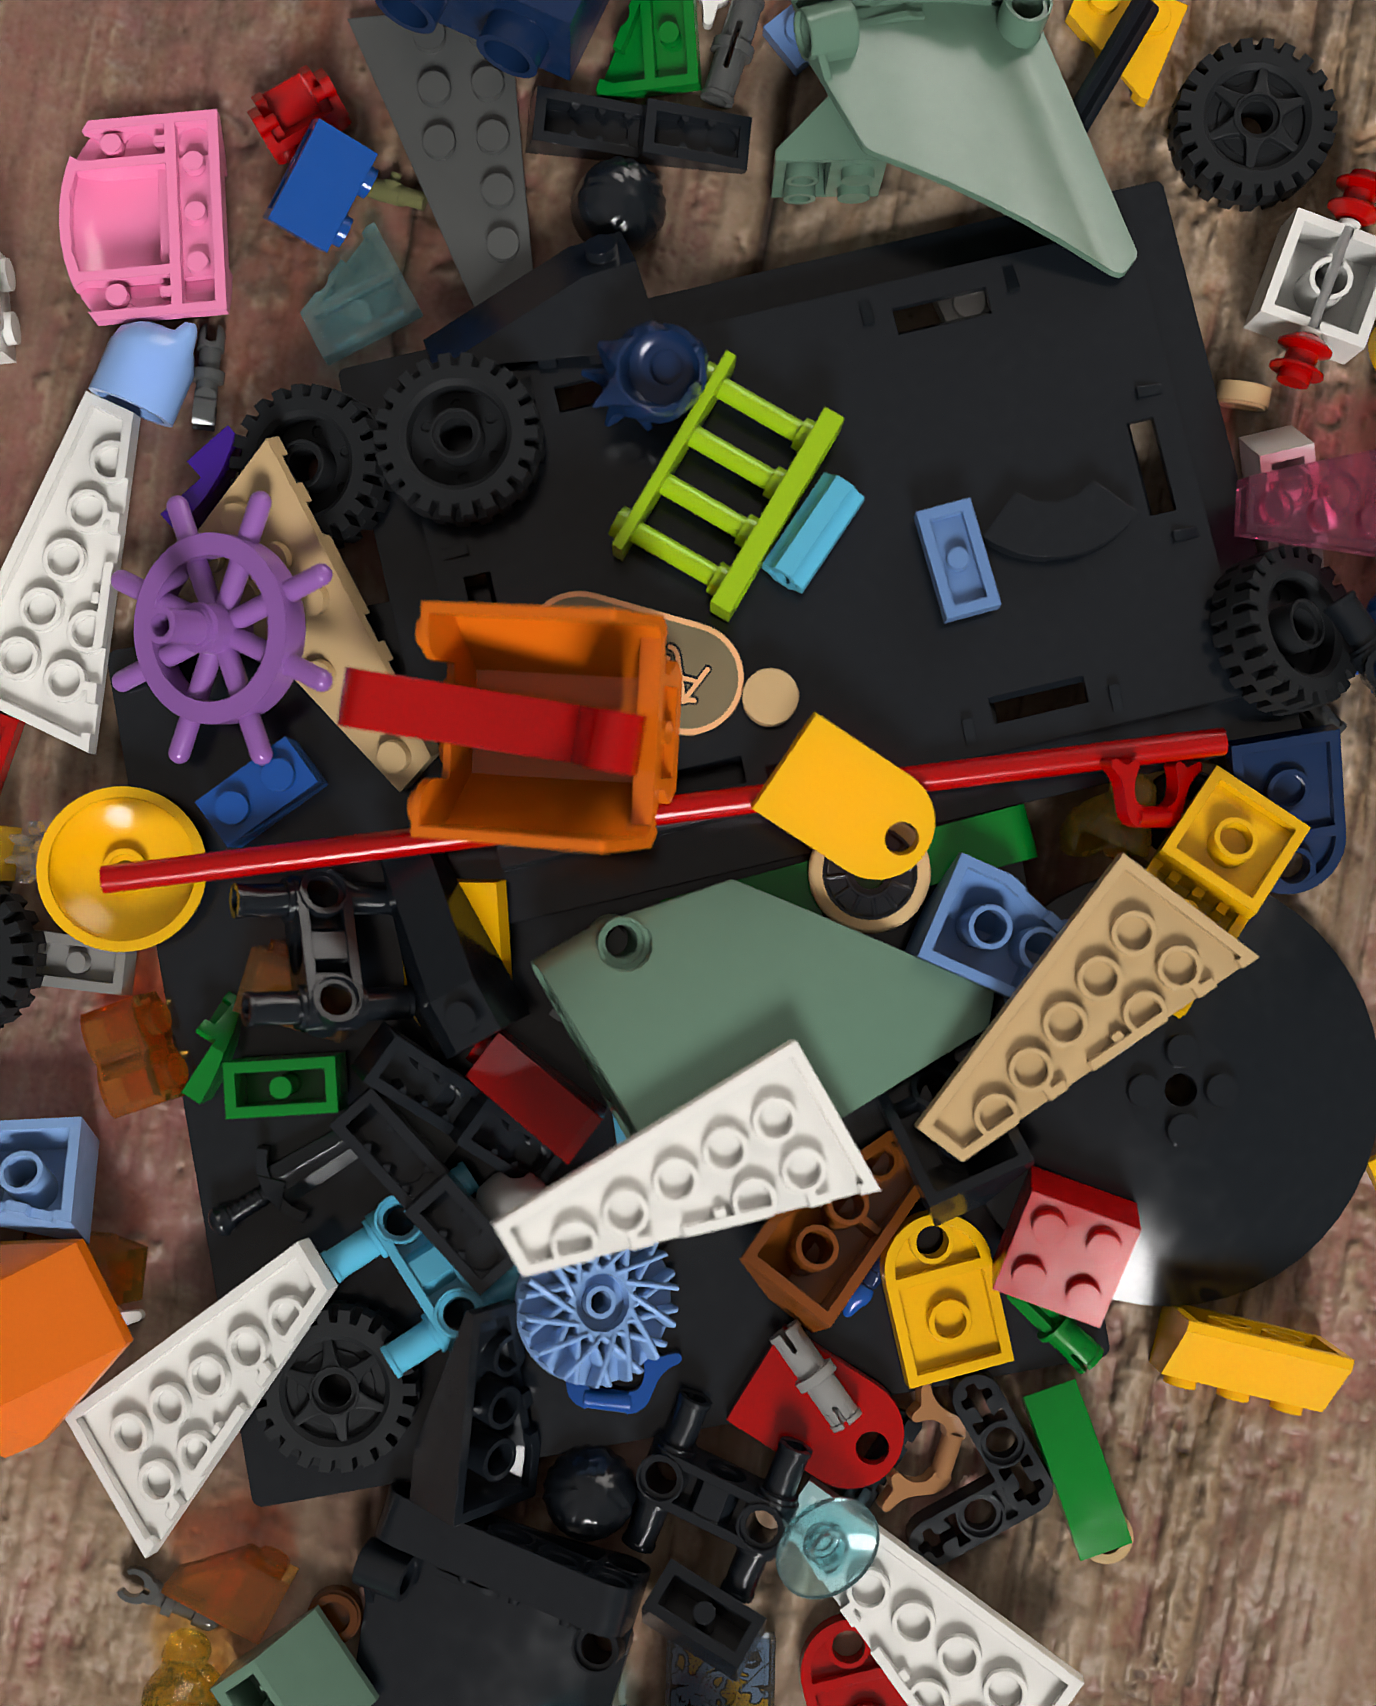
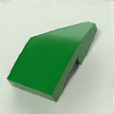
M229 991L223 997L222 1002L209 1021L205 1019L195 1032L212 1043L182 1090L183 1094L198 1104H202L214 1097L223 1081L222 1063L232 1060L242 1027V998L232 991Z

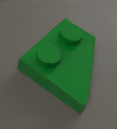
M631 0L629 4V17L620 26L612 46L615 53L604 80L600 78L597 84V97L621 101L702 90L696 0Z

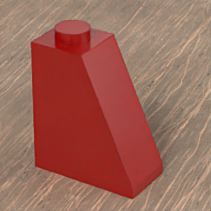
M505 1029L498 1032L495 1038L490 1036L476 1044L466 1057V1060L472 1063L473 1067L465 1077L568 1165L604 1118L607 1109L605 1105Z

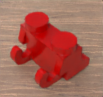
M304 65L297 69L298 73L262 94L258 92L250 97L255 107L248 110L247 113L278 165L291 162L312 119L320 118L341 132L352 123L332 81L322 68L312 73L310 68Z

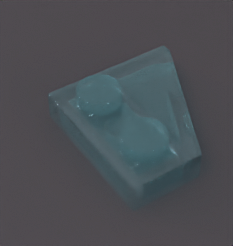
M375 222L369 224L361 234L364 240L347 262L339 261L329 274L326 286L321 291L316 292L300 312L328 366L423 317Z

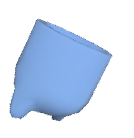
M134 321L122 324L110 337L88 389L95 395L134 412L140 418L161 426L173 427L194 378L195 358L193 351L197 340V327L195 323L184 322L175 330L153 321Z

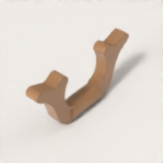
M930 1384L915 1388V1401L906 1409V1414L914 1422L934 1420L940 1423L942 1434L932 1464L924 1473L918 1476L903 1475L893 1467L886 1475L887 1485L876 1500L877 1505L884 1512H889L896 1504L909 1497L936 1494L947 1487L952 1480L951 1473L961 1443L966 1438V1429L956 1414L937 1403Z

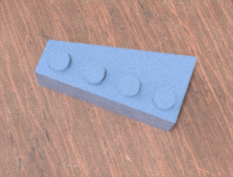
M82 1116L0 1120V1227L59 1239L84 1238L86 1244L90 1243L100 1141Z

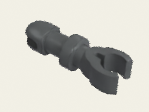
M205 323L201 326L198 334L197 350L199 351L198 367H194V378L192 381L196 383L192 423L193 429L215 432L218 387L224 385L225 373L220 370L221 355L225 351L226 334L223 327L218 324L216 340L208 341V323Z
M129 1566L127 1572L128 1575L140 1576L144 1581V1588L150 1591L143 1589L142 1592L134 1594L128 1592L125 1587L117 1591L118 1596L125 1602L136 1605L142 1603L155 1605L161 1608L159 1614L169 1618L171 1613L190 1620V1625L201 1630H214L219 1626L223 1618V1610L215 1601L202 1597L200 1600L181 1592L184 1586L175 1582L169 1587L156 1579L151 1571L142 1566Z

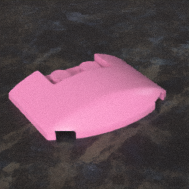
M209 109L88 120L82 129V133L90 139L83 147L77 159L69 157L65 168L59 202V230L63 257L69 278L76 292L80 294L84 303L91 310L88 313L98 326L126 324L134 321H161L228 315L231 306L233 275L229 269L225 177L228 174L218 110Z

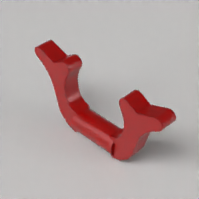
M1102 758L1100 760V767L1107 774L1112 785L1116 815L1123 825L1133 828H1170L1176 825L1182 816L1189 787L1203 768L1201 762H1165L1166 793L1164 800L1157 806L1140 805L1135 796V780L1140 768L1139 760L1122 759L1120 761L1116 758Z

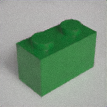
M346 1051L244 1057L222 1063L226 1119L338 1113L349 1105Z

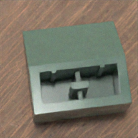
M828 96L775 150L771 198H783L784 202L797 205L811 203L815 201L816 197H837L839 202L846 204L863 203L868 201L870 196H878L887 163L871 157L861 150Z
M319 1605L234 1660L210 1688L221 1706H371L379 1698V1694Z

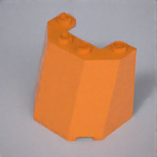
M421 601V616L416 625V640L430 661L447 663V676L443 683L647 716L637 776L585 768L568 762L440 742L439 757L443 763L442 778L423 779L417 788L411 792L408 799L407 811L411 820L410 837L593 853L651 848L657 835L656 813L659 803L670 804L677 786L683 676L678 661H667L665 643L668 629L664 616L616 608Z

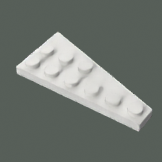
M86 391L0 570V711L83 751L96 755L118 593L111 584V576L115 571L121 570L141 418L130 410Z
M310 1238L298 1241L79 1403L65 1418L145 1558L158 1552L338 1287Z

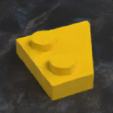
M1073 0L1065 23L1081 41L1088 43L1093 48L1095 58L1097 59L1131 0ZM1152 0L1159 7V12L1120 77L1133 92L1130 98L1136 105L1142 108L1145 107L1188 8V5L1177 0Z

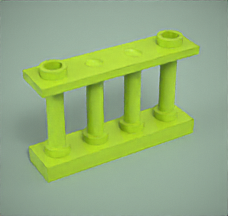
M726 350L718 365L711 361L708 362L707 382L704 391L700 394L698 401L694 404L633 509L625 505L622 507L608 535L614 538L612 543L613 556L623 561L634 543L707 585L706 592L714 596L710 602L709 612L729 623L759 572L762 563L769 555L840 434L845 418L825 407L816 422L809 418H806L804 422L730 380L735 372L736 355ZM717 400L723 401L792 441L791 448L798 451V454L789 469L786 470L778 466L775 470L702 428ZM690 447L764 489L763 496L770 499L761 517L758 518L750 514L746 518L674 476ZM661 495L736 537L734 543L742 549L732 566L724 562L718 566L645 524Z

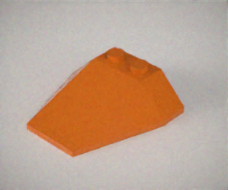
M84 1238L0 1241L1 1457L7 1458L48 1439L134 1340Z

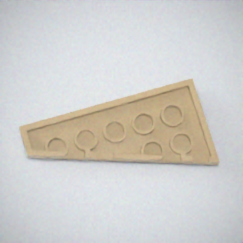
M1118 853L914 1126L961 1162H964L1019 1124L1020 1119L1048 1100L1052 1101L1069 1089L1068 1086L1091 1070L1095 1071L1168 1021V1017L1194 999L1203 997L1216 988V984L1239 968H1245L1258 959L1259 956L1127 855Z

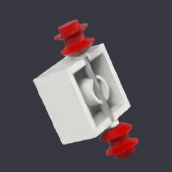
M1358 168L1353 169L1349 174H1342L1337 177L1335 184L1343 192L1342 197L1330 199L1327 208L1338 222L1298 207L1278 231L1243 328L1277 340L1278 345L1286 351L1283 358L1272 359L1269 367L1277 373L1276 380L1287 387L1303 390L1307 389L1309 384L1321 383L1324 375L1316 368L1318 361L1332 360L1345 365L1365 349L1376 319V235L1360 230V228L1376 224V172L1372 170Z

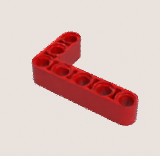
M346 667L337 725L568 762L585 768L637 776L647 716Z

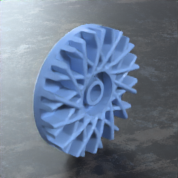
M659 1242L654 1243L653 1246L633 1251L631 1249L595 1257L591 1261L525 1277L521 1274L519 1275L515 1292L518 1331L527 1351L544 1370L564 1381L598 1389L600 1386L613 1387L612 1382L617 1380L630 1382L633 1380L632 1373L642 1374L644 1372L641 1365L647 1359L656 1361L660 1358L656 1347L664 1348L668 1344L667 1341L661 1339L665 1328L676 1327V1321L670 1318L669 1314L678 1312V1306L671 1303V1290L679 1291V1286L669 1281L675 1276V1271L665 1267L662 1258L667 1257L668 1254L664 1250L657 1249ZM594 1295V1302L591 1306V1299Z

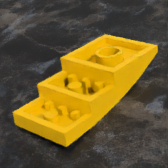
M1216 765L1144 869L1237 939L1249 919L1257 914L1311 827ZM1194 1000L1173 1015L1180 1019L1187 1013Z

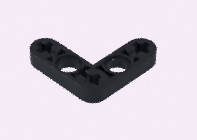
M987 1369L951 1378L948 1393L956 1413L990 1472L921 1509L909 1519L906 1525L905 1536L909 1548L936 1567L953 1560L1038 1513L1049 1504L1053 1496V1484L1046 1468L998 1383ZM975 1383L979 1389H983L982 1396L991 1413L981 1417L973 1400L966 1398L968 1395L965 1388L970 1384ZM998 1427H1008L1015 1432V1441L1012 1446L1002 1452L990 1450L986 1446V1438L989 1433ZM1019 1461L1028 1478L1033 1481L1035 1488L1032 1493L1027 1495L1020 1488L1018 1480L1011 1469V1466L1016 1465ZM977 1499H985L993 1504L992 1515L982 1523H972L964 1517L967 1505ZM953 1513L962 1531L958 1535L955 1534L954 1528L950 1525L947 1517ZM929 1528L935 1534H939L940 1543L933 1547L928 1541H924L922 1534L924 1530Z

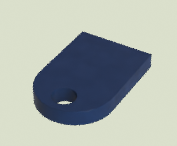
M1333 724L1229 740L1228 752L1226 754L1227 772L1311 827L1295 852L1302 854L1303 864L1301 869L1293 876H1280L1270 892L1297 894L1318 886L1334 872L1341 861L1346 845L1340 728Z

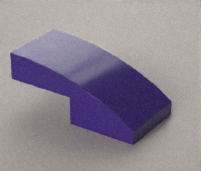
M228 425L187 460L189 465L201 477L181 495L189 503L197 530L228 491L231 485L230 479L235 478L237 471L229 468L230 456L240 457L241 449L233 446L236 433ZM166 508L160 515L173 528Z

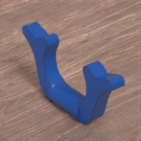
M679 1351L659 1354L660 1358L656 1361L647 1359L643 1363L644 1376L642 1382L635 1389L628 1391L601 1387L597 1389L566 1381L567 1393L576 1405L584 1409L621 1412L627 1415L637 1413L649 1403L656 1384L664 1372L682 1361V1354Z

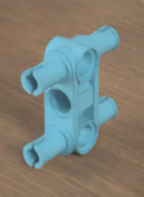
M461 1161L450 1171L470 1195L477 1193L479 1186L463 1161ZM391 1195L386 1197L375 1210L364 1216L366 1219L361 1221L364 1227L320 1254L338 1283L344 1281V1278L381 1254L384 1259L388 1256L391 1258L424 1311L420 1315L422 1318L421 1322L386 1346L383 1345L379 1348L395 1375L400 1378L403 1376V1373L441 1349L443 1353L448 1350L451 1352L458 1331L447 1326L445 1313L453 1302L466 1300L472 1303L475 1308L506 1299L513 1301L520 1272L516 1265L512 1266L479 1296L416 1225L408 1234L403 1236H395L388 1232L386 1223L389 1215L398 1208H404Z

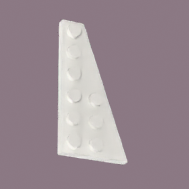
M790 1039L493 1220L491 1224L520 1274L525 1277L591 1261L595 1257L628 1249L633 1251L653 1246L657 1242L682 1236L685 1238L774 1217L773 1215L806 1206L815 1207L832 1203L831 1200L856 1194H869L881 1191L797 1040Z
M810 1475L797 1494L799 1496V1507L796 1512L795 1522L790 1528L787 1537L815 1577L822 1580L837 1601L841 1613L851 1627H855L871 1649V1655L908 1706H1068L1084 1685L1082 1674L921 1555L910 1549L906 1544L825 1484Z

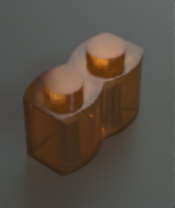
M156 991L134 995L81 1014L80 1023L83 1040L91 1059L97 1066L99 1090L103 1102L113 1119L185 1096L182 1090L188 1082V1067L184 1058L178 1053L172 1043L171 1013Z

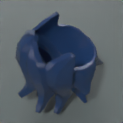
M648 320L628 329L621 339L599 341L597 349L601 355L604 368L583 369L581 371L582 377L594 381L604 389L592 407L597 408L609 405L604 423L606 426L609 427L626 416L636 418L643 428L649 431L653 429L652 423L673 421L698 401L707 382L708 353L702 340L695 338L685 328L667 323L661 325L655 321Z

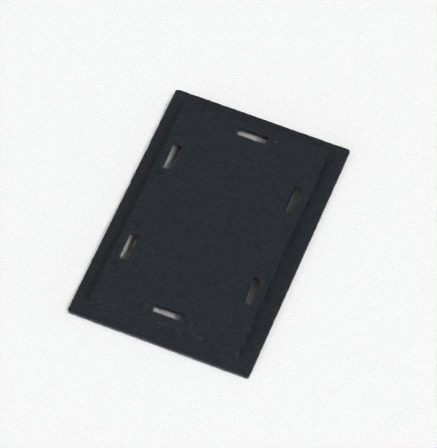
M1153 181L1112 191L1137 250L1136 260L1121 278L1109 276L1053 240L1006 215L648 298L655 322L661 325L665 323L678 325L688 330L695 338L702 340L708 353V362L711 361L718 365L726 350L735 354V372L730 380L803 422L806 418L816 422L825 407L845 418L840 434L777 541L824 472L840 476L854 485L855 489L865 497L864 503L802 594L795 590H789L775 581L761 566L729 623L709 612L710 602L714 596L706 592L707 585L634 543L623 561L613 556L612 543L614 538L608 535L622 507L625 505L633 509L693 406L673 421L652 423L653 429L646 431L636 418L626 416L608 427L604 423L609 405L593 408L592 405L594 403L559 411L555 394L556 389L591 382V380L581 376V371L583 369L604 368L603 363L590 365L589 356L558 359V368L539 370L538 362L534 361L512 363L508 370L523 384L533 399L540 415L545 439H543L545 448L544 462L539 464L540 475L536 484L531 482L528 486V496L522 502L516 500L511 505L513 510L505 516L498 513L492 516L493 522L481 525L478 521L471 522V527H458L454 523H449L446 526L438 524L428 517L426 519L406 505L395 492L385 491L383 497L390 502L386 512H376L374 515L379 521L373 528L407 677L443 683L447 676V663L430 661L417 643L416 625L421 616V601L469 603L464 579L486 575L492 604L542 606L551 598L566 592H593L698 622L718 630L729 639L740 656L744 671V686L754 673L762 669H779L790 675L797 685L799 701L795 713L787 722L775 727H765L753 722L744 711L741 696L740 702L733 714L715 729L694 736L679 735L677 777L742 762L746 783L720 789L765 784L814 711L898 767L1220 727L1225 729L1228 741L1302 729L1298 713L1276 716L1272 714V711L1264 713L1258 710L1257 702L1249 704L1242 697L1245 686L1235 689L1229 681V677L1234 672L1232 667L1223 669L1218 658L1225 655L1224 648L1214 647L1212 635L1220 632V628L1212 626L1210 622V613L1219 610L1211 604L1213 593L1220 590L1216 584L1221 576L1227 574L1225 570L1231 565L1257 554L1162 183ZM985 291L989 312L903 332L897 331L893 311ZM426 349L344 368L339 372L341 390L372 409L371 413L376 415L378 407L384 409L387 404L383 397L389 387L396 390L400 385L397 378L406 370L410 375L418 370L416 363L426 358L430 361ZM719 399L702 428L775 470L778 466L788 470L798 454V451L791 448L792 441ZM1148 420L1152 422L1174 511L1153 516L1130 429L1131 424ZM460 430L454 433L448 441V450L461 451L471 443L473 432ZM691 447L674 473V476L746 518L750 514L760 518L770 499L763 496L764 489ZM1093 480L1139 512L1129 526L1114 540L1100 549L1081 557L1076 556L1067 559L1034 562L1005 555L984 544L1001 606L997 610L945 624L914 521V515L917 511L970 497L980 533L983 537L1015 492L1034 501L1058 502L1079 494ZM661 495L645 524L718 566L722 562L732 566L742 549L734 543L736 537ZM1082 682L1087 703L994 724L990 708L991 703ZM439 755L428 767L430 778H442L443 763ZM1226 755L1214 756V757H1205V758H1197V759H1189V760H1181V762H1182V763H1184V762H1186V761L1202 762V761L1211 760V759H1215V758H1219V757H1224V756H1226ZM1164 763L1141 765L1136 777L1164 771ZM1101 770L927 792L933 805L935 824L1111 782L1107 774ZM753 813L657 825V835L652 847L649 849L593 853L495 845L447 851L450 867L457 879H506L509 924L810 854L813 848L761 814ZM906 823V824H908L912 829H914V827H913L911 824Z

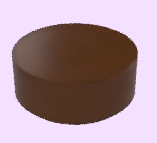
M329 1585L317 1592L309 1605L308 1611L319 1605L344 1643L356 1634L363 1619V1604L360 1597L355 1591L344 1585Z

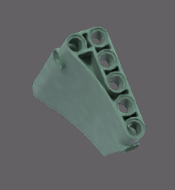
M790 0L795 12L793 21L794 34L799 53L805 61L809 62L863 152L871 157L953 189L1013 218L1063 246L1109 276L1121 278L1127 273L1137 258V250L1043 32L1052 10V0Z

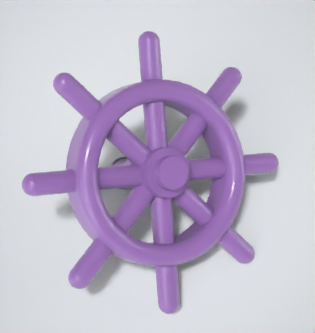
M256 491L250 496L238 535L214 532L198 533L188 501L180 495L170 497L166 508L178 542L161 554L145 579L126 570H117L111 576V584L114 589L137 600L134 614V644L138 661L117 671L112 677V685L117 691L127 692L147 682L159 701L171 712L179 716L168 750L169 758L177 764L185 763L190 758L201 724L227 725L238 723L240 724L252 761L258 765L268 764L272 760L273 751L261 715L278 703L290 688L293 680L319 692L329 690L333 684V677L329 671L302 658L306 638V621L302 598L329 584L332 580L333 572L327 564L318 563L292 576L283 561L269 548L260 543L272 505L271 497L264 491ZM225 557L230 560L220 591L218 592L209 561ZM250 575L261 594L239 605ZM189 577L198 600L195 603H190L178 597ZM266 617L268 619L267 640L253 634V624ZM199 653L189 683L178 664ZM241 653L261 663L250 682L240 656ZM220 666L230 697L215 701L209 699Z

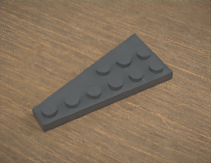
M386 15L348 18L347 20L471 302L475 307L534 269L516 77L501 71L488 62L479 52L476 39L440 23L437 24L432 33L421 34L398 25Z

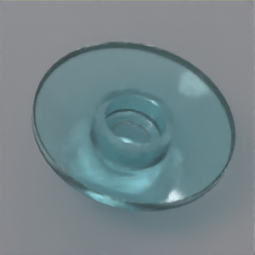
M847 1497L824 1499L804 1509L790 1522L778 1543L776 1568L784 1585L795 1595L806 1599L829 1598L852 1587L867 1572L877 1554L880 1533L875 1517L864 1504Z

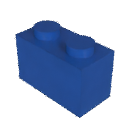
M320 118L312 119L262 218L319 251L327 253L331 244L339 248L353 224L354 219L348 216L347 213L356 196L364 199L377 178L379 170L372 165L378 153Z
M286 736L271 746L273 757L268 764L258 765L250 761L195 801L227 847L242 848L329 785L297 740Z

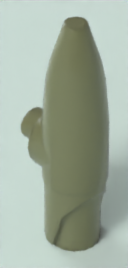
M393 171L391 172L390 179L376 178L367 197L398 207L407 206L424 211L427 205L424 192L405 187L400 183L402 175Z

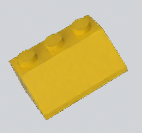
M1193 1305L1162 1306L1149 1362L1161 1374H1164L1163 1381L1170 1385L1188 1390H1195L1197 1383L1217 1387V1395L1242 1403H1248L1250 1395L1270 1400L1269 1407L1297 1416L1302 1415L1303 1408L1323 1412L1352 1372L1355 1361L1321 1336Z

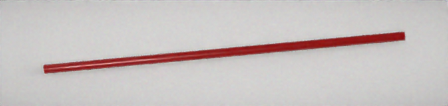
M1220 727L899 768L911 775L926 792L1101 771L1100 760L1102 758H1116L1120 761L1122 759H1137L1141 766L1222 756L1228 752V738L1225 729ZM764 784L674 795L670 804L659 803L656 813V826L758 813L750 805ZM410 827L102 865L99 869V879L103 893L108 894L500 844L410 837Z

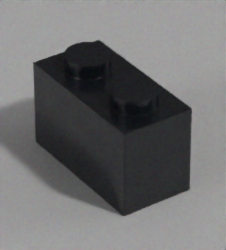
M670 1559L642 1606V1622L735 1682L739 1679L761 1640L767 1620L766 1617L673 1559Z

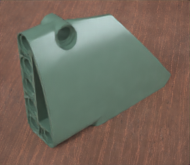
M728 879L625 915L606 914L600 916L591 923L589 928L531 961L536 977L626 1139L790 1039L797 1040L835 1110L842 1119L987 1029L990 1023L994 991L734 879ZM621 925L626 930L628 936L627 945L620 954L611 956L606 949L605 938L608 931L615 926Z

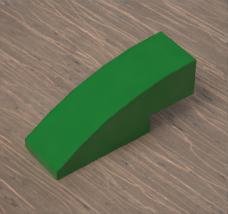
M1076 1379L1023 1397L1021 1399L1041 1451L1042 1461L1051 1478L1054 1493L1079 1560L1083 1561L1133 1543L1112 1478Z

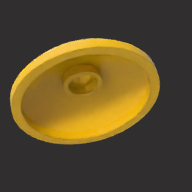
M114 786L102 788L87 793L71 802L50 823L42 838L37 854L36 879L43 904L52 919L74 939L85 945L105 951H139L166 941L188 923L202 900L207 881L104 894L99 879L100 866L206 853L201 836L193 822L169 799L138 787Z

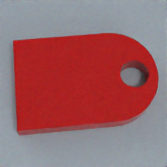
M784 1323L781 1328L784 1330L788 1329L787 1324ZM811 1340L824 1360L827 1358L832 1360L836 1366L835 1376L856 1406H859L862 1410L860 1417L849 1425L845 1421L843 1423L845 1429L833 1433L830 1424L807 1392L801 1394L795 1385L797 1377L776 1347L771 1344L728 1412L726 1420L775 1452L778 1448L779 1439L782 1436L793 1437L806 1443L811 1447L813 1453L804 1470L833 1487L843 1489L862 1488L876 1483L886 1476L899 1459L904 1443V1425L901 1412L889 1391L871 1377ZM866 1432H878L886 1438L888 1448L882 1457L869 1460L858 1453L856 1443L859 1437Z
M842 1613L825 1619L812 1630L803 1645L799 1663L801 1684L807 1706H908L871 1655V1649L864 1639L860 1650L850 1656L840 1655L833 1649V1641L839 1633L853 1631L859 1634L855 1627H851Z

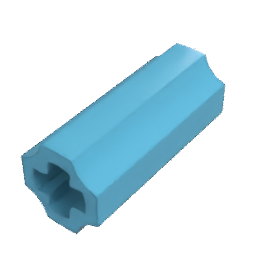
M824 472L762 563V569L768 572L781 585L802 594L864 503L865 497L855 489L854 485L840 476Z

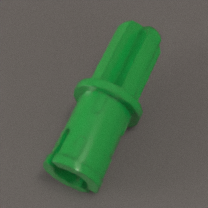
M1007 1295V1299L1038 1329L1037 1338L1042 1343L1049 1342L1067 1359L1079 1374L1086 1373L1087 1368L1091 1370L1102 1358L1104 1349L1073 1318Z

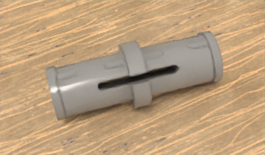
M796 1319L787 1324L788 1329L784 1330L781 1328L769 1341L776 1347L797 1377L795 1385L801 1394L806 1392L809 1394L830 1424L833 1433H837L845 1429L843 1424L845 1421L850 1425L862 1414V1410L859 1406H856L835 1376L836 1366L830 1358L823 1359L801 1327L799 1320Z

